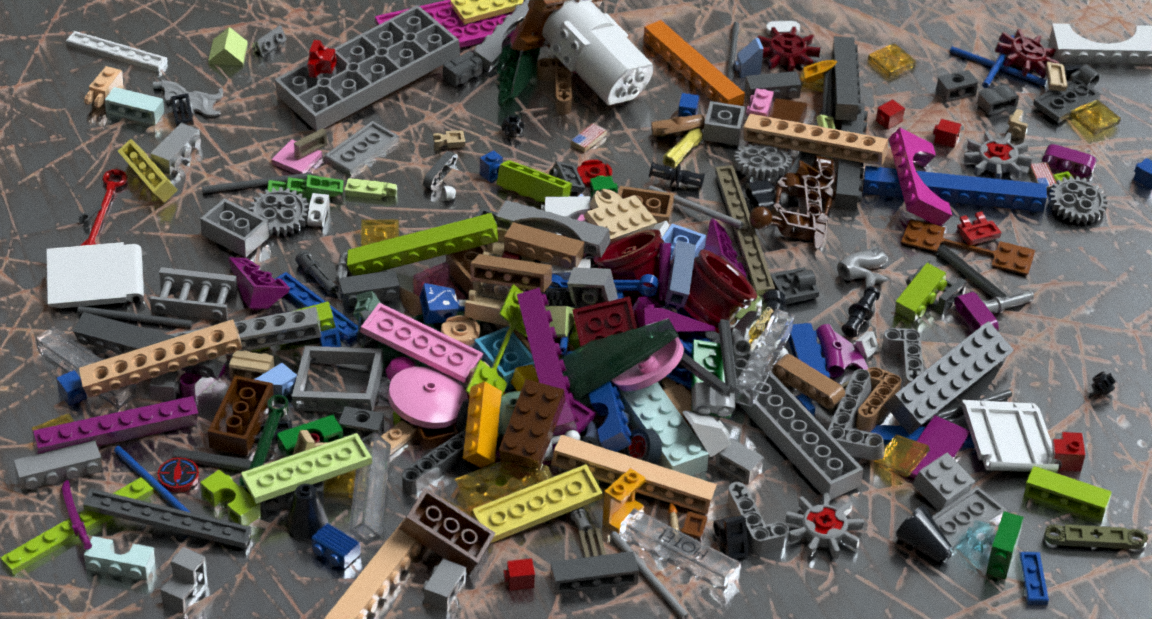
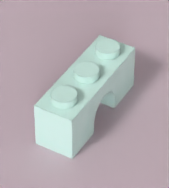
M92 536V548L86 550L84 554L86 569L134 579H148L155 563L153 547L133 544L128 553L118 555L114 553L113 540Z

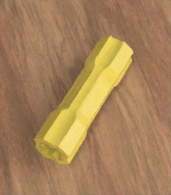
M697 128L689 129L683 135V138L663 156V164L675 168L682 161L683 157L703 139L702 131Z

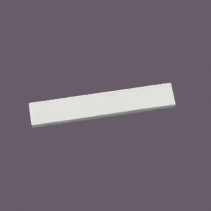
M74 31L66 40L67 46L156 72H160L167 63L166 57Z

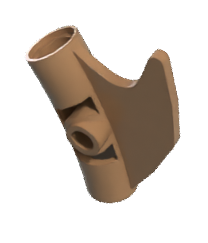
M702 114L651 122L653 138L668 136L669 133H672L674 136H681L693 128L703 130L705 118Z

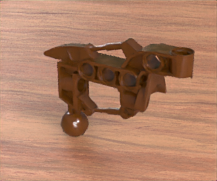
M814 156L813 168L799 160L797 171L785 174L778 181L775 187L776 201L771 212L763 206L754 208L749 215L752 227L762 230L766 229L769 225L777 226L781 235L809 241L813 239L814 250L817 251L827 232L829 220L827 214L836 196V193L831 188L835 176L834 160L821 156ZM781 193L798 198L800 213L786 211L779 204ZM821 198L827 201L824 213H822Z

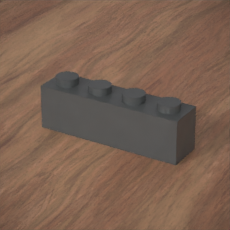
M633 551L551 562L550 578L555 595L638 584L639 569Z

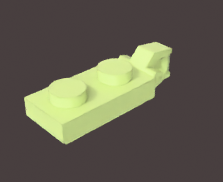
M348 178L345 195L380 200L382 197L396 198L397 185Z

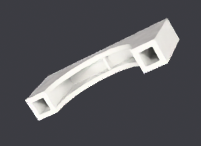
M1052 24L1050 40L1052 48L1056 49L1054 57L1058 62L1152 64V26L1136 25L1134 36L1120 43L1107 44L1082 38L1071 29L1070 24Z
M590 196L545 197V205H542V210L577 220L581 214L585 215L587 211H590ZM582 259L578 267L591 268L590 259ZM541 261V264L552 265V274H557L564 280H569L572 269ZM555 283L550 284L552 287H559Z

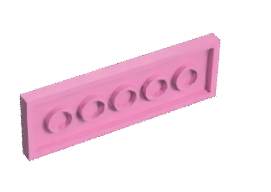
M378 303L360 329L361 333L463 383L468 380L470 369L476 367L478 361L483 357L482 352L381 303Z

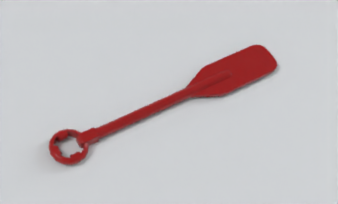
M112 169L104 173L102 181L107 187L101 203L102 209L97 213L88 239L80 246L96 245L95 240L112 195H114L116 188L125 185L128 180V176L123 170ZM111 175L122 176L119 182L108 181Z

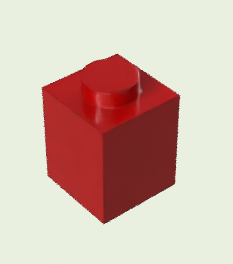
M892 99L877 108L876 122L889 130L903 122L905 108Z
M941 119L939 125H935L933 135H935L934 143L955 148L962 124Z
M532 558L507 561V570H503L504 582H508L509 591L535 588V570Z

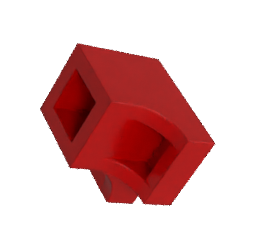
M314 40L309 50L307 64L309 77L316 78L323 73L332 74L337 63L335 49L325 47L320 40Z
M1062 432L1061 439H1053L1052 442L1054 459L1060 460L1061 470L1082 471L1086 455L1083 434Z

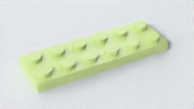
M356 433L244 471L241 475L254 502L257 504L295 491L301 484L312 485L373 464L371 455Z

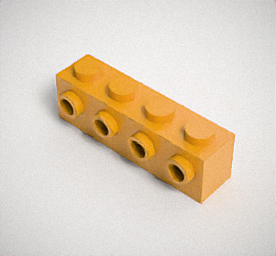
M485 381L470 388L463 459L480 468L495 462L502 395L501 390Z

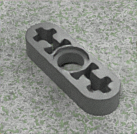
M450 151L445 152L426 174L423 186L434 190L454 168L457 162V154Z

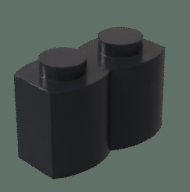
M768 180L746 183L745 195L752 208L763 206L771 212L776 201L774 186Z

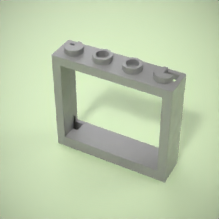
M305 346L292 393L294 410L343 412L344 407L347 406L373 411L384 367L383 350L375 348ZM311 363L372 365L366 393L303 390Z

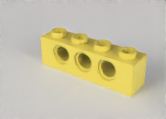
M132 139L118 150L119 154L151 191L164 203L178 191Z

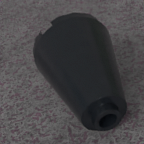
M301 484L295 490L286 525L288 532L290 531L296 539L312 540V536L328 523V518L316 488L311 484Z
M920 506L912 512L914 514L912 517L904 520L897 529L895 536L938 563L941 561L946 562L953 554L951 552L953 547L924 506Z

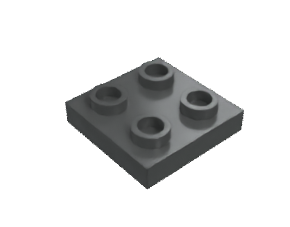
M802 267L770 274L775 290L785 294L786 304L819 297L815 274L812 270Z

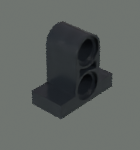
M741 515L715 520L713 522L714 532L719 541L726 547V557L728 560L749 556L746 518Z

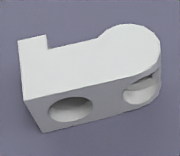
M312 193L307 219L308 226L324 227L326 214L330 208L329 195ZM321 199L324 203L316 204L315 200Z

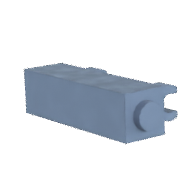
M677 240L671 260L665 299L666 307L672 304L676 305V310H679L680 307L684 308L690 291L696 249L694 244Z

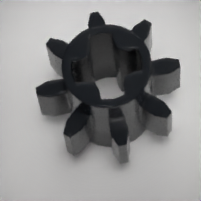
M511 115L504 118L502 131H505V135L514 138L522 134L524 122H520L518 116Z
M1103 371L1092 378L1094 383L1091 386L1096 394L1101 392L1104 396L1115 389L1113 384L1116 381L1111 373L1106 375Z

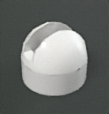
M442 187L441 196L443 201H450L455 198L456 190L453 187Z

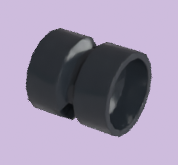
M779 290L765 292L762 295L761 319L769 326L781 325L786 319V296Z

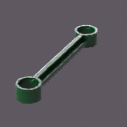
M274 395L268 400L269 416L249 470L264 465L280 418L287 415L289 411L288 400L283 395ZM276 404L285 405L284 407L279 409H275L272 407ZM241 476L239 479L240 486L245 488L248 494H250L247 487L243 486L245 483Z

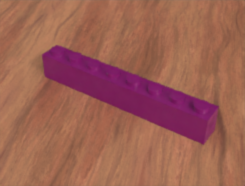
M540 288L519 293L517 298L539 383L564 389L566 401L553 434L554 436H559L569 430L576 431L578 430L576 422H579L577 411H573L571 406L575 405L572 393L568 394L567 388H570L568 377L563 375L566 368L563 359L559 360L558 355L562 353L559 343L555 344L554 341L557 338L555 327L550 326V322H553L550 310H546V306L549 305L546 294L542 295Z
M191 396L33 430V446L36 454L94 440L97 447L197 425L198 410L194 398Z

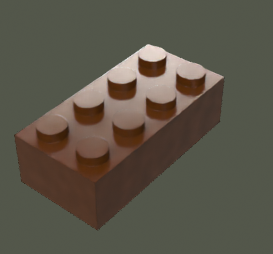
M234 376L208 429L209 448L248 456L255 438L261 429V425L268 414V400L274 396L273 383Z
M525 379L499 448L502 461L540 471L566 401L564 389Z
M424 488L399 527L401 531L446 560L466 567V573L468 574L476 567L496 534L427 488Z

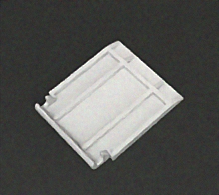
M123 242L47 249L48 306L69 308L124 303L127 300L133 303L134 296H139L140 301L143 302L144 287L141 247L137 244L124 245Z
M961 400L962 409L978 458L983 460L986 470L1031 472L1033 466L1054 473L1058 471L1059 464H1054L1056 459H1054L1048 431L1041 411L1035 403Z

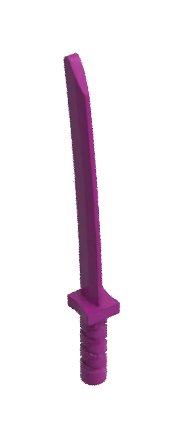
M66 480L62 486V492L73 524L75 537L78 536L84 548L89 550L92 548V543L86 534L84 522H81L78 516L69 480Z

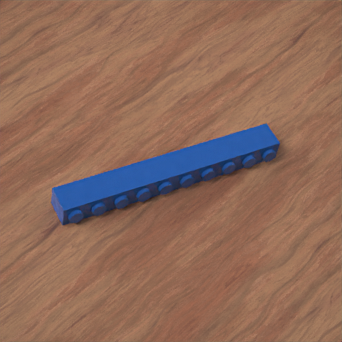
M865 166L863 194L903 197L897 170L894 168ZM916 171L924 184L946 202L1044 212L1047 200L1046 184Z

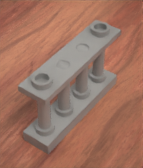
M160 268V286H163L159 297H150L152 313L220 321L228 320L227 305L224 303L227 294L236 295V276ZM171 287L181 289L178 299L167 298ZM189 290L200 291L197 301L186 300ZM208 292L219 293L216 303L205 302Z

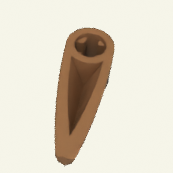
M400 287V300L410 314L424 320L419 296Z

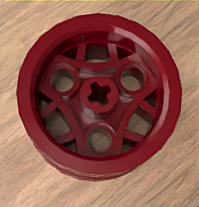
M644 230L614 241L608 245L601 258L594 256L593 260L595 265H598L597 268L611 269L613 280H640L645 274L654 275L659 279V243L665 244L662 239L660 230ZM644 283V284H643L644 286L649 287V288L654 287L653 285H651V284H649V283ZM624 291L625 297L630 296L631 303H635L639 297H647L640 294L639 291Z
M703 249L698 253V257L694 258L690 291L684 309L697 321L714 326V332L719 333L718 323H720V320H728L730 327L735 324V315L741 309L749 308L751 302L757 299V293L748 280L732 265L713 252Z

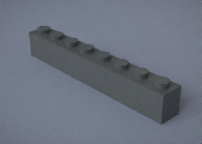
M834 36L832 59L837 61V64L834 66L833 78L835 119L857 121V114H861L858 44H855V38Z
M860 103L861 114H857V121L842 120V131L866 135L868 111H865V103ZM838 159L835 207L856 209L857 202H861L863 180L860 179H863L864 168L860 167H864V163Z
M83 312L73 330L79 343L93 345L101 350L108 349L119 355L176 337ZM222 355L215 359L206 360L181 369L186 373L193 372L205 378L212 377L217 379L227 358L225 355Z

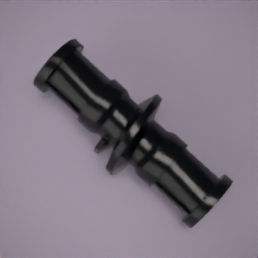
M652 161L648 177L654 176L663 178V180H671L670 186L676 181L677 187H679V183L698 186L699 189H702L705 173L698 174L689 170H681L680 164L676 168H672L667 165L654 164V161ZM653 169L664 171V173L653 171ZM691 177L695 179H700V181L692 180L689 178Z
M871 286L865 288L864 295L858 303L852 304L849 307L848 321L841 328L843 334L851 338L856 337L858 329L864 323V320H870L873 317L871 309L875 301L881 296L876 288Z

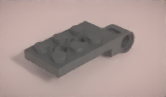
M1083 65L1078 71L1071 74L1070 80L1067 81L1066 92L1050 90L1034 99L1033 105L1059 123L1100 100L1101 94L1094 90L1093 87L1097 85L1101 75L1088 65Z

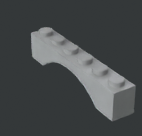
M524 0L521 6L518 5L514 9L511 16L507 15L503 23L497 25L493 33L487 35L483 43L477 45L473 50L475 56L482 59L483 69L488 73L499 63L502 53L501 45L504 39L515 30L518 23L523 22L529 10L527 6L529 0Z
M506 200L496 215L498 227L509 229L512 223L515 222L540 230L556 232L566 237L583 241L584 253L600 258L611 242L608 228L536 209L535 207L525 206L517 202Z

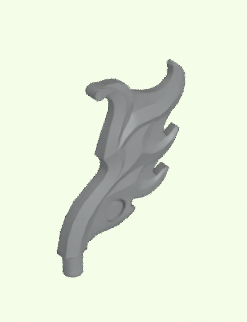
M171 81L153 82V89L165 91L164 99L169 104L172 102L171 96L188 93L193 116L195 115L194 111H198L207 117H216L221 114V111H214L213 106L222 99V88L219 89L217 94L212 95L199 91L188 92L180 84ZM186 98L182 99L184 111L188 114ZM178 99L175 100L177 107V113H180V105Z

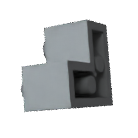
M183 547L178 554L176 553L172 557L173 575L168 582H164L160 593L162 604L185 613L206 587L207 572L205 556Z

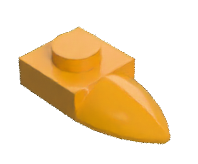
M824 60L803 67L807 83L824 78L823 74L832 69L837 64V61Z

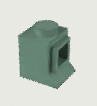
M372 290L356 295L357 304L353 315L359 322L360 311H373L378 303H381Z

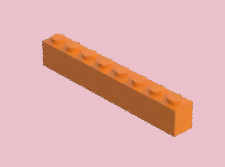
M662 20L644 26L643 40L645 43L650 45L709 99L718 103L744 105L745 92Z

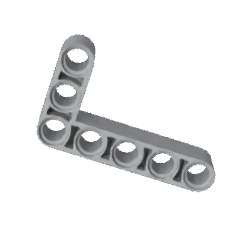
M859 369L854 371L845 390L846 395L839 403L828 432L851 456L869 460H880L885 455L883 437L876 433L855 430L858 409L868 398L872 388L869 372L865 369Z

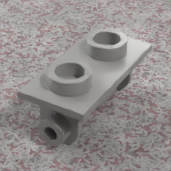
M279 25L255 41L252 49L260 51L261 56H264L285 42L286 37L282 26Z

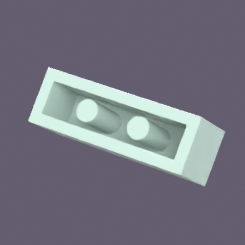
M113 87L105 99L107 114L156 125L164 114L162 98Z

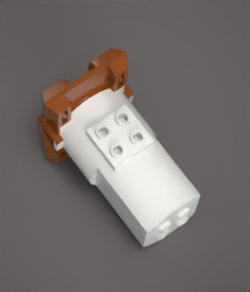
M529 0L527 5L529 10L523 22L518 23L511 36L512 49L525 51L547 46L570 71H575L608 106L633 100L647 86L653 74V64L627 39V33L607 13L603 14L598 9L602 1L605 0Z

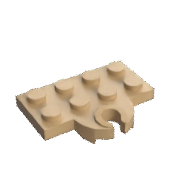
M602 189L593 195L589 203L593 210L587 211L584 215L588 223L608 228L611 242L633 233L653 228L658 223L635 195L622 199L617 193L608 189Z

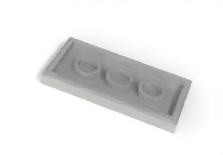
M372 121L324 155V161L352 176L399 142V136Z
M976 486L932 517L953 547L952 552L1000 519L1003 512H1006L1007 509Z

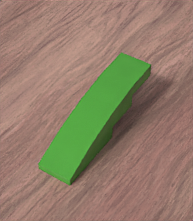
M307 175L306 180L288 177L287 183L269 180L267 190L272 192L274 187L276 191H279V188L282 187L283 191L289 188L290 192L296 190L297 195L302 194V198L311 199L312 193L334 197L343 194L344 180Z

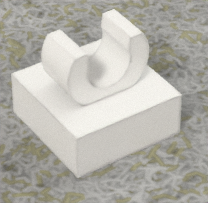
M867 331L853 343L863 358H868L879 349L873 331Z

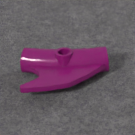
M823 324L817 328V337L825 357L826 371L829 372L830 377L837 378L842 376L844 370L850 365L856 366L858 369H868L858 348L833 331L830 324Z

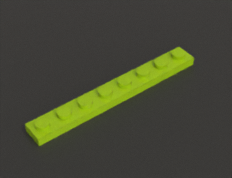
M140 477L112 494L143 501L154 493L153 488ZM82 510L78 513L80 521L84 522L86 532L113 518V516L88 510ZM68 518L0 557L1 563L12 575H15L79 538L74 535L71 519Z

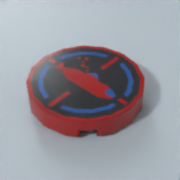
M186 458L170 459L164 462L158 470V481L169 492H186L190 490L191 486H195L199 480L198 466Z

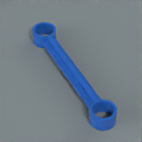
M552 274V283L557 284L558 288H568V280H564L557 274ZM645 274L640 280H614L616 291H639L640 294L650 297L657 293L659 281L654 275ZM644 283H649V284L653 285L654 287L649 288V287L644 286L643 284H644Z

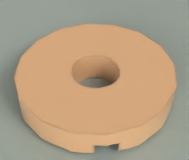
M457 315L446 319V322L441 326V333L466 345H472L474 340L480 337V326L474 319L472 321L469 317Z

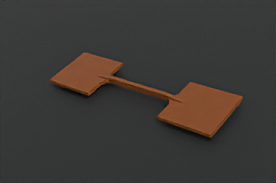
M914 219L909 220L901 241L902 244L937 252L940 244L944 243L994 256L993 267L1024 275L1029 274L1036 251L999 241L998 247L994 251L969 246L945 239L943 234L946 227Z

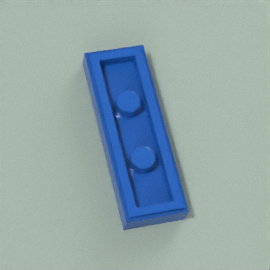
M1019 552L1018 559L1027 605H1048L1049 598L1040 552Z

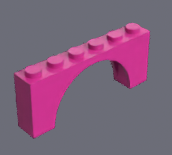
M899 128L890 136L889 143L906 209L908 212L935 225L943 226L952 217L950 205L924 184L914 167V164L925 167L936 156L933 144Z

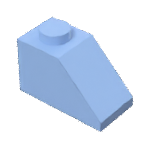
M755 38L737 54L734 68L735 71H738L740 78L761 74L763 46L759 38Z
M281 363L255 380L273 383L274 395L286 397L293 393L297 375Z

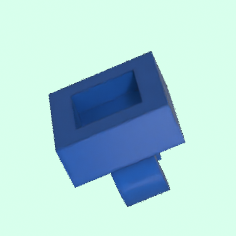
M337 328L321 331V337H319L320 347H342Z

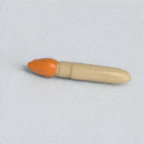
M671 503L668 514L670 516L671 532L676 534L672 538L676 544L680 540L677 509Z

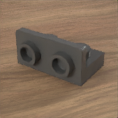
M555 162L548 175L572 183L571 192L583 193L585 186L575 166L563 162Z

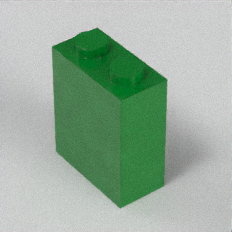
M1003 512L991 548L986 574L1006 580L1018 545L1023 516Z

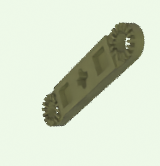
M1050 524V526L1048 525L1045 528L1044 532L1045 541L1052 545L1142 549L1148 541L1145 531L1138 528L1135 530V528L1126 529L1123 527L1060 526ZM1052 532L1057 533V534L1059 535V537H1058V536H1057V538H1056V536L1053 537V535L1051 536L1050 533H1052ZM1132 537H1139L1142 541L1137 540L1136 542Z

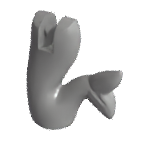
M875 246L845 257L838 263L837 271L844 280L864 279L866 288L869 286L873 287L875 284H883L889 279L883 275L872 273L867 269L881 267L888 261V257L884 252L880 253V249Z

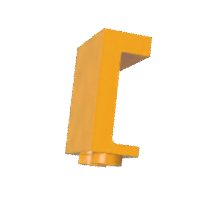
M630 468L604 491L602 525L620 534L644 511V505L635 500V491L645 483L646 477Z

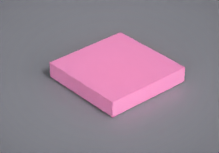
M291 139L272 158V164L295 174L306 173L322 157V151L317 150L298 160L294 157V143L297 141Z

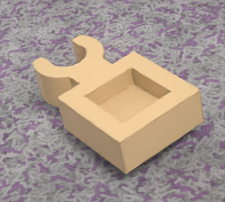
M446 131L445 135L441 133L433 134L434 147H442L443 145H447V148L465 147L464 131Z

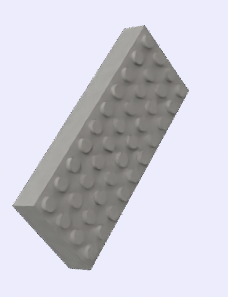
M416 5L334 48L337 63L332 74L323 73L316 78L309 77L307 62L276 78V93L315 131H318L460 56L459 39L420 6Z

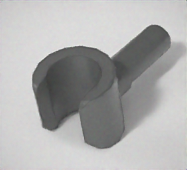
M99 205L89 213L80 214V224L83 223L84 228L90 227V219L102 207Z

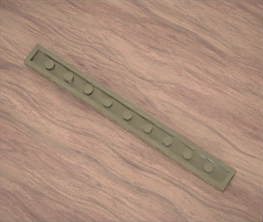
M733 165L715 167V174L729 216L743 222L741 229L734 226L733 228L753 288L757 296L763 295L769 290H775L755 228L752 227L749 221L750 213Z

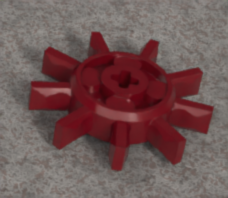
M795 26L791 28L790 33L781 34L775 27H771L770 36L772 39L758 35L757 38H759L764 47L762 58H771L768 69L772 70L780 64L788 66L789 72H794L796 64L800 63L805 67L812 65L813 60L809 57L819 58L821 48L810 47L814 43V35L811 34L801 38L796 35L797 30Z
M1017 29L1014 38L1003 31L999 38L1000 42H998L995 48V52L1008 55L1003 65L1015 64L1021 67L1022 76L1024 77L1027 76L1029 70H1035L1044 79L1047 76L1046 63L1059 64L1058 61L1051 59L1056 52L1055 48H1044L1040 44L1041 36L1039 35L1034 39L1024 37L1021 29Z

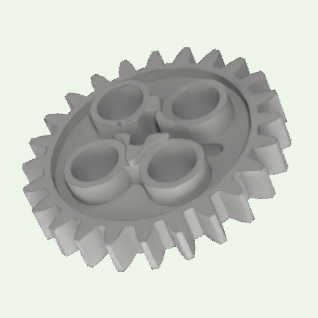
M755 143V146L748 144V147L742 146V149L738 148L734 155V167H737L738 171H742V174L748 173V177L754 175V178L759 176L762 179L765 177L771 179L772 176L778 178V175L784 176V173L787 174L792 167L791 155H788L789 152H784L783 148L778 149V147Z
M1070 176L1069 180L1063 177L1062 181L1057 180L1056 184L1053 183L1048 194V200H1050L1049 205L1053 206L1052 211L1058 210L1057 216L1064 215L1063 219L1070 218V222L1076 220L1077 224L1080 221L1087 224L1088 220L1093 223L1094 219L1098 221L1100 217H1103L1108 206L1107 195L1103 194V189L1098 190L1099 185L1093 186V181L1088 183L1086 178L1080 180L1079 176L1076 179Z
M273 187L272 192L266 189L265 194L259 193V198L254 197V202H250L251 207H249V211L268 220L269 236L273 233H276L277 237H279L280 233H283L284 236L287 235V232L294 234V229L300 231V226L305 227V222L308 219L309 203H307L306 198H302V194L297 195L296 190L290 192V189L287 188L283 191L282 187H280L279 191H276Z

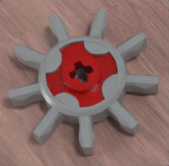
M986 131L983 144L971 139L968 140L967 149L973 152L964 153L963 161L964 163H979L975 166L974 175L976 176L986 170L995 173V179H1001L1002 174L1007 172L1012 173L1019 179L1021 178L1022 169L1018 165L1031 167L1032 156L1021 155L1028 152L1029 144L1026 142L1014 146L1011 144V133L1008 132L1003 140H993L990 133Z
M826 492L823 494L821 505L812 506L803 496L800 497L798 506L805 512L804 515L789 511L786 513V523L801 526L799 529L789 531V542L805 538L810 542L807 553L809 557H812L817 547H829L833 558L838 559L840 551L838 544L841 542L857 549L860 538L847 531L863 530L864 519H847L846 515L852 510L853 503L851 501H848L838 509L829 505V493Z

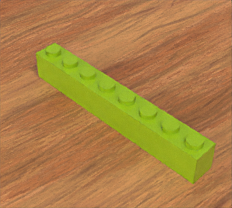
M492 213L349 249L347 266L352 276L371 274L498 242L497 224Z

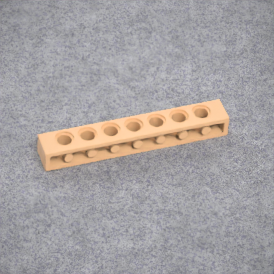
M754 114L749 115L743 127L744 141L878 166L883 165L888 154V139Z
M232 319L80 367L82 386L88 397L98 396L111 390H117L130 384H136L149 378H155L168 372H174L187 366H193L206 360L241 350L242 345L238 329Z

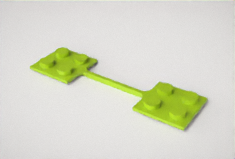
M512 284L499 313L509 323L510 328L492 368L487 366L482 360L478 361L465 391L469 395L472 386L484 381L501 390L503 395L508 383L497 373L499 362L514 329L527 338L517 294L523 292L514 284Z

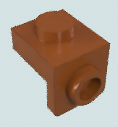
M688 512L684 526L680 531L681 537H684L685 541L696 543V541L702 542L708 517Z

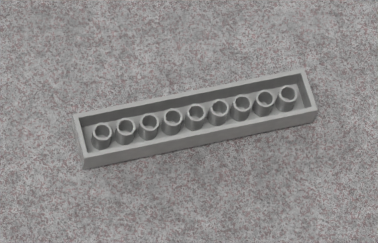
M751 350L745 356H738L734 353L738 385L735 401L822 495L824 492L829 493V498L832 500L861 486L863 468Z

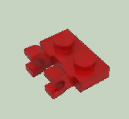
M982 211L975 213L977 220H974L972 224L966 215L961 216L959 219L962 224H958L957 228L969 246L998 239L1002 234L993 220H986Z

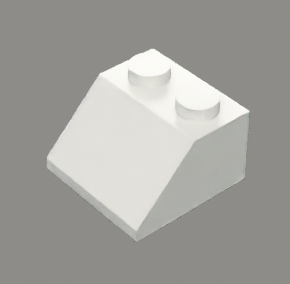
M687 410L682 412L710 457L731 445L728 440L731 436L720 420L716 421L711 415H701L697 412Z

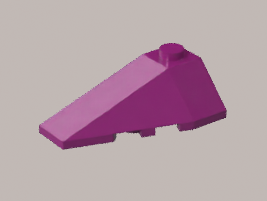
M714 218L710 219L705 250L713 252L727 261L746 278L745 268L741 262H737L736 257H738V254L732 248V242L725 228Z
M229 257L228 262L233 275L236 276L242 298L250 309H268L289 292L290 288L280 278L273 279L272 273L260 270V266L249 259Z
M642 305L643 309H638L634 312L639 335H651L659 332L700 333L715 331L714 326L663 308H654V305Z

